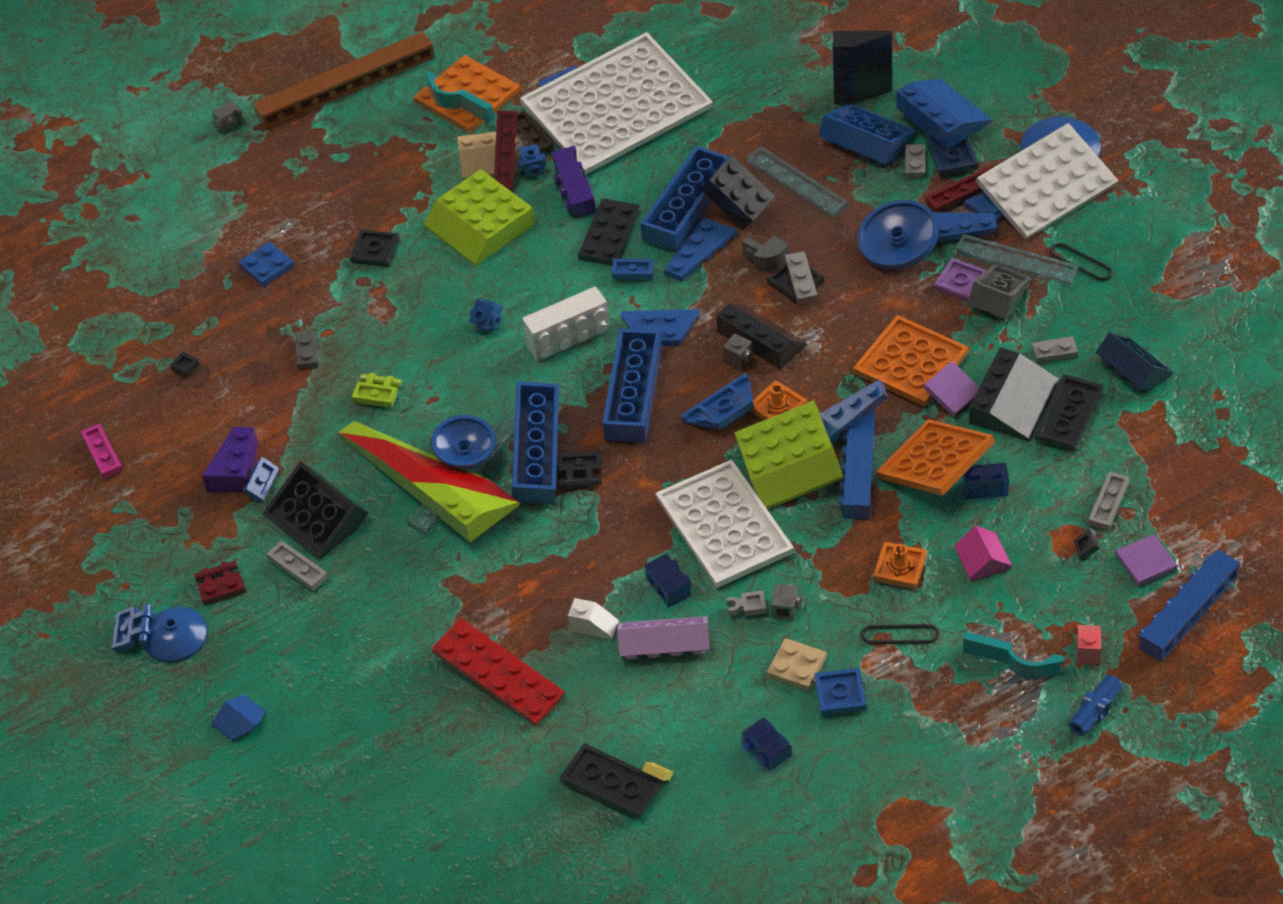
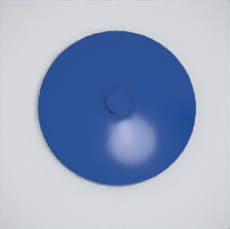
M1053 117L1041 120L1025 131L1021 140V151L1068 123L1098 157H1100L1101 143L1097 133L1086 123L1073 118Z
M912 200L888 202L873 210L864 219L858 231V245L863 257L870 264L886 270L907 268L923 260L933 250L939 234L938 224L932 211L919 202Z

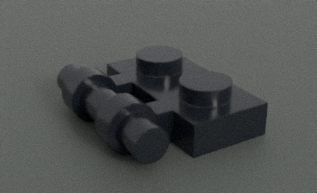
M601 452L558 454L559 476H567V479H558L559 488L567 487V489H574L575 486L593 488V485H602L601 476L593 477V474H601ZM574 475H586V477L574 478Z

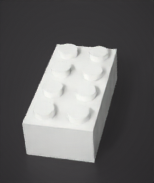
M596 286L522 318L526 346L536 361L610 330L607 301Z

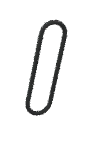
M1056 243L1050 248L1052 256L1096 279L1107 280L1113 275V271L1109 266L1064 243ZM1056 246L1066 247L1107 268L1110 274L1107 277H1099L1056 255L1053 249Z
M931 624L868 625L862 629L861 638L871 644L931 643L939 638L940 633L939 629ZM929 627L936 631V636L929 640H868L864 637V632L870 628Z

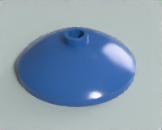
M472 415L450 417L441 422L432 435V449L435 456L444 464L455 468H470L485 462L492 455L496 445L493 428L485 420Z
M171 607L161 610L153 615V619L149 624L151 634L143 648L151 658L160 662L175 663L186 660L203 647L208 633L206 622L197 611L187 607Z

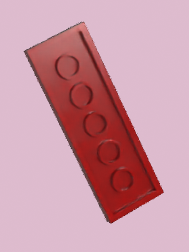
M462 618L432 647L433 654L535 727L565 696L564 690Z

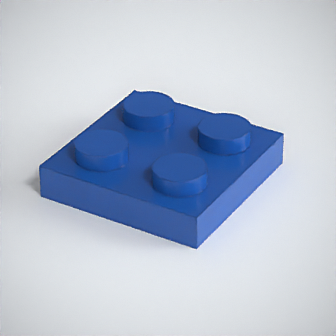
M270 241L238 261L239 267L263 288L295 267L294 262Z
M860 668L814 673L821 716L866 710Z

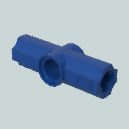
M1106 675L1093 692L1089 691L1085 695L1080 709L1068 724V727L1074 734L1079 737L1086 736L1098 719L1103 720L1110 710L1111 703L1123 689V684L1113 675Z

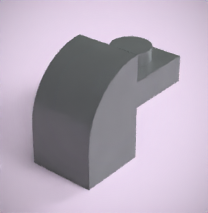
M772 236L764 245L749 237L742 241L743 255L747 259L753 260L754 269L759 271H773L780 268L785 263V255L790 254L789 244L775 236Z

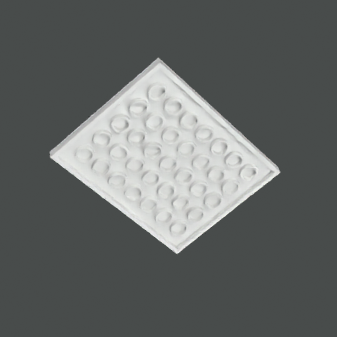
M647 32L520 98L521 104L561 149L575 145L577 162L581 161L583 166L581 171L584 175L713 107V102Z

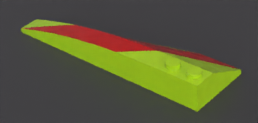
M353 421L338 432L341 438L469 542L473 541L519 506L517 500L493 481L464 468L448 466L432 454L356 421Z

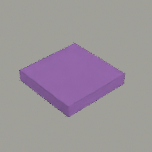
M951 258L934 283L933 290L968 302L973 282L986 270Z
M952 361L923 386L952 417L974 399L979 389Z
M1154 534L1120 548L1115 552V556L1138 587L1177 570L1178 565Z

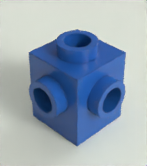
M537 144L518 148L520 157L517 160L520 171L524 172L526 178L545 173L544 165H547L544 153H540Z
M477 299L475 306L471 309L469 322L475 324V328L487 332V329H496L501 321L500 315L503 306L487 299Z

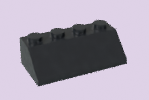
M729 303L716 315L718 333L728 339L735 333L752 341L753 354L780 370L807 346L805 341L744 305Z

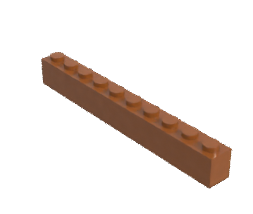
M422 31L253 102L255 115L264 129H269L434 59L433 44Z

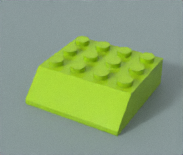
M482 169L436 199L424 222L426 229L474 266H477L535 225L533 207Z
M814 400L735 432L753 487L766 509L844 479L823 419Z

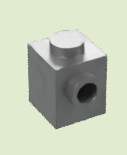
M734 333L723 346L724 364L742 371L753 358L752 341Z
M775 583L771 603L772 618L794 620L796 608L801 606V595H798L797 586Z

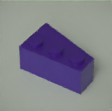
M575 145L552 152L555 174L552 175L555 186L559 185L560 197L565 199V208L567 212H571L573 219L596 212L595 198L587 177H584L581 168H583L581 161L577 162Z
M254 427L232 428L202 475L207 492L243 491L253 471L258 447Z

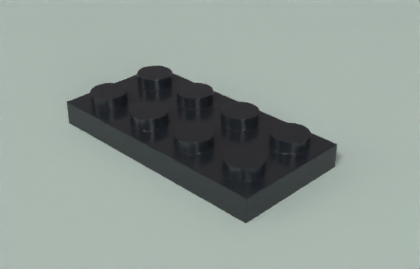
M602 198L578 253V259L613 266V259L621 258L640 212V205Z
M1063 374L1035 433V440L1076 452L1103 393L1104 385Z
M586 743L582 745L560 776L561 783L639 820L664 786L663 780Z

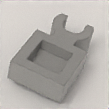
M763 590L741 593V599L735 597L726 599L727 606H734L728 608L729 616H735L744 611V616L767 613Z

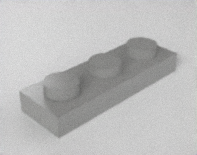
M805 251L785 255V262L797 303L818 301L817 291Z
M1108 472L1088 519V525L1110 530L1129 485L1130 477Z
M280 541L266 554L268 560L312 591L328 579L326 571L283 541Z

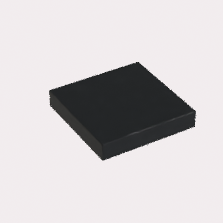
M360 230L350 257L351 263L390 267L400 239L399 234Z
M785 264L766 278L768 285L796 304L797 300ZM810 268L815 288H817L824 282V277Z

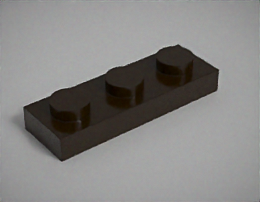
M525 110L517 113L516 132L528 146L537 144L541 154L554 149L553 141Z

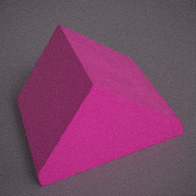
M974 526L954 545L970 581L1012 569V565L994 532Z

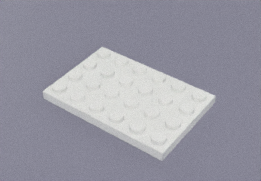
M1069 123L976 179V183L1025 240L1114 187L1119 181Z
M732 459L656 493L657 501L716 588L794 553V547Z

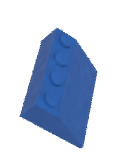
M942 79L911 82L896 91V108L946 149L953 147L992 123V119Z
M849 104L824 114L819 137L825 139L827 143L838 144L844 150H853L861 157H870L876 163L886 165L894 161L902 153L906 145L917 135L918 131L856 105Z

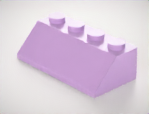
M707 616L618 623L619 656H624L625 659H636L638 655L647 654L648 658L660 657V653L680 656L685 651H692V654H704L705 650H710Z

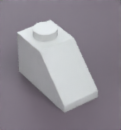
M574 598L568 614L571 632L613 640L619 620L596 602Z

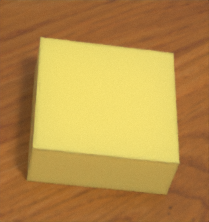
M645 762L642 770L658 779L669 781L674 773L651 762Z

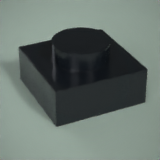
M182 352L170 364L172 371L187 378L200 363L199 359Z
M1090 528L1073 540L1078 557L1086 560L1100 549L1096 532Z

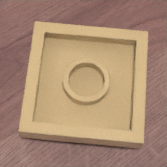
M785 638L767 671V677L810 691L815 681L814 673H819L827 658V652Z

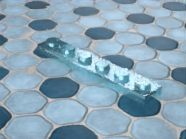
M762 146L747 156L748 163L835 218L848 208V201Z
M965 234L962 235L956 246V254L1069 285L1073 284L1079 271V265Z

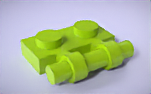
M369 373V375L361 374L360 382L357 381L351 397L352 402L392 408L398 394L397 387L402 386V379H395L394 376L389 375L381 377L375 373Z

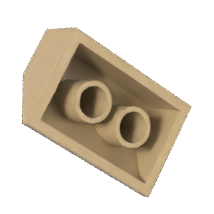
M496 132L457 137L462 179H467L480 169L494 177ZM517 138L515 143L514 174L521 173L517 163L519 159Z

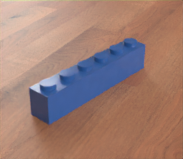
M875 409L867 416L861 415L857 424L851 429L848 427V430H844L843 442L847 443V446L842 448V459H846V463L841 464V471L843 476H845V480H840V492H843L844 496L839 497V509H843V518L870 519Z
M1218 549L1212 556L1208 555L1203 562V566L1192 573L1187 584L1183 583L1178 589L1177 595L1174 598H1169L1164 609L1153 616L1150 625L1141 629L1138 635L1139 649L1162 662L1238 577L1240 562Z

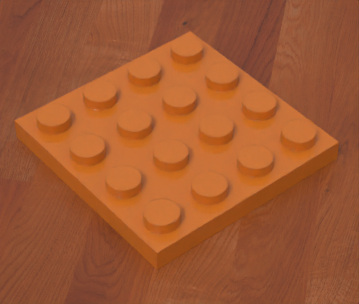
M466 55L456 61L434 81L438 85V89L442 91L457 92L464 89L492 105L493 114L521 92L520 85ZM428 86L413 97L414 103L469 134L485 122L462 108L447 109L439 106L434 102Z
M897 315L853 367V374L872 383L880 379L885 389L925 407L932 399V396L923 388L925 383L951 361L958 366L969 353V347Z
M928 419L876 471L879 479L943 496L995 443L993 435Z

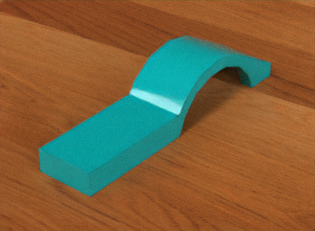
M429 70L425 73L428 89L434 102L439 106L447 109L462 108L487 123L494 120L491 104L464 89L457 92L442 91L434 83L436 74Z
M965 632L963 652L1005 662L1015 674L1023 678L1041 679L1063 675L1065 667H1061L1060 664H1064L1065 656L1053 654L1044 661L1029 662L1016 656L1009 642Z

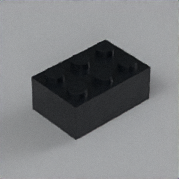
M732 155L700 188L705 195L743 230L756 219L775 197Z

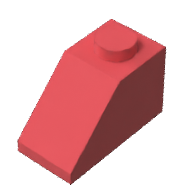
M1077 625V664L1100 665L1101 627Z

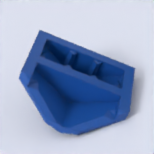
M241 695L225 701L211 725L232 742L238 740L237 738L251 732L261 722L262 717L265 715V710L247 696Z

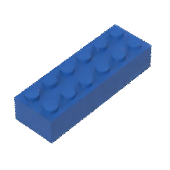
M695 146L640 223L642 240L677 252L713 202L700 188L729 156Z
M619 329L602 422L604 440L646 442L662 351L661 331Z
M517 382L511 496L518 502L554 504L559 384Z

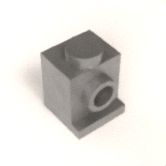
M231 101L212 111V123L218 131L221 130L225 133L238 124L241 126L244 124L241 109Z

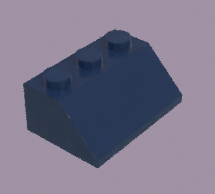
M1109 332L1095 352L1101 357L1100 361L1109 367L1113 366L1116 369L1115 373L1124 379L1128 378L1131 381L1130 385L1139 391L1141 389L1152 390L1174 373L1128 336Z

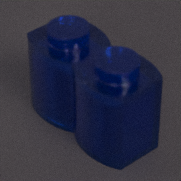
M765 718L760 719L741 732L743 748L747 752L751 751L762 767L765 766L767 769L773 770L793 756L791 744Z

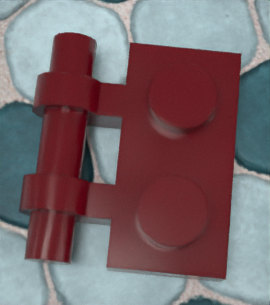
M225 561L220 563L219 566L210 569L208 567L202 568V571L194 573L196 582L205 580V582L197 584L204 606L246 593L239 571L230 574V571L238 569L236 561L229 563ZM224 574L222 577L211 579L213 576Z

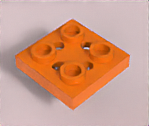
M775 380L753 400L754 408L750 412L766 420L806 404L808 400Z
M884 542L873 574V581L917 590L927 558V550L909 547L904 544Z

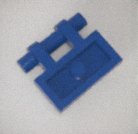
M144 604L142 611H139L134 606L117 612L112 649L116 653L135 647L136 639H138L140 645L147 644L151 634L149 624L153 619L152 606L150 604Z

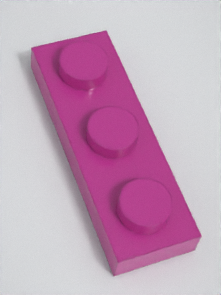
M101 424L80 431L103 479L123 471Z

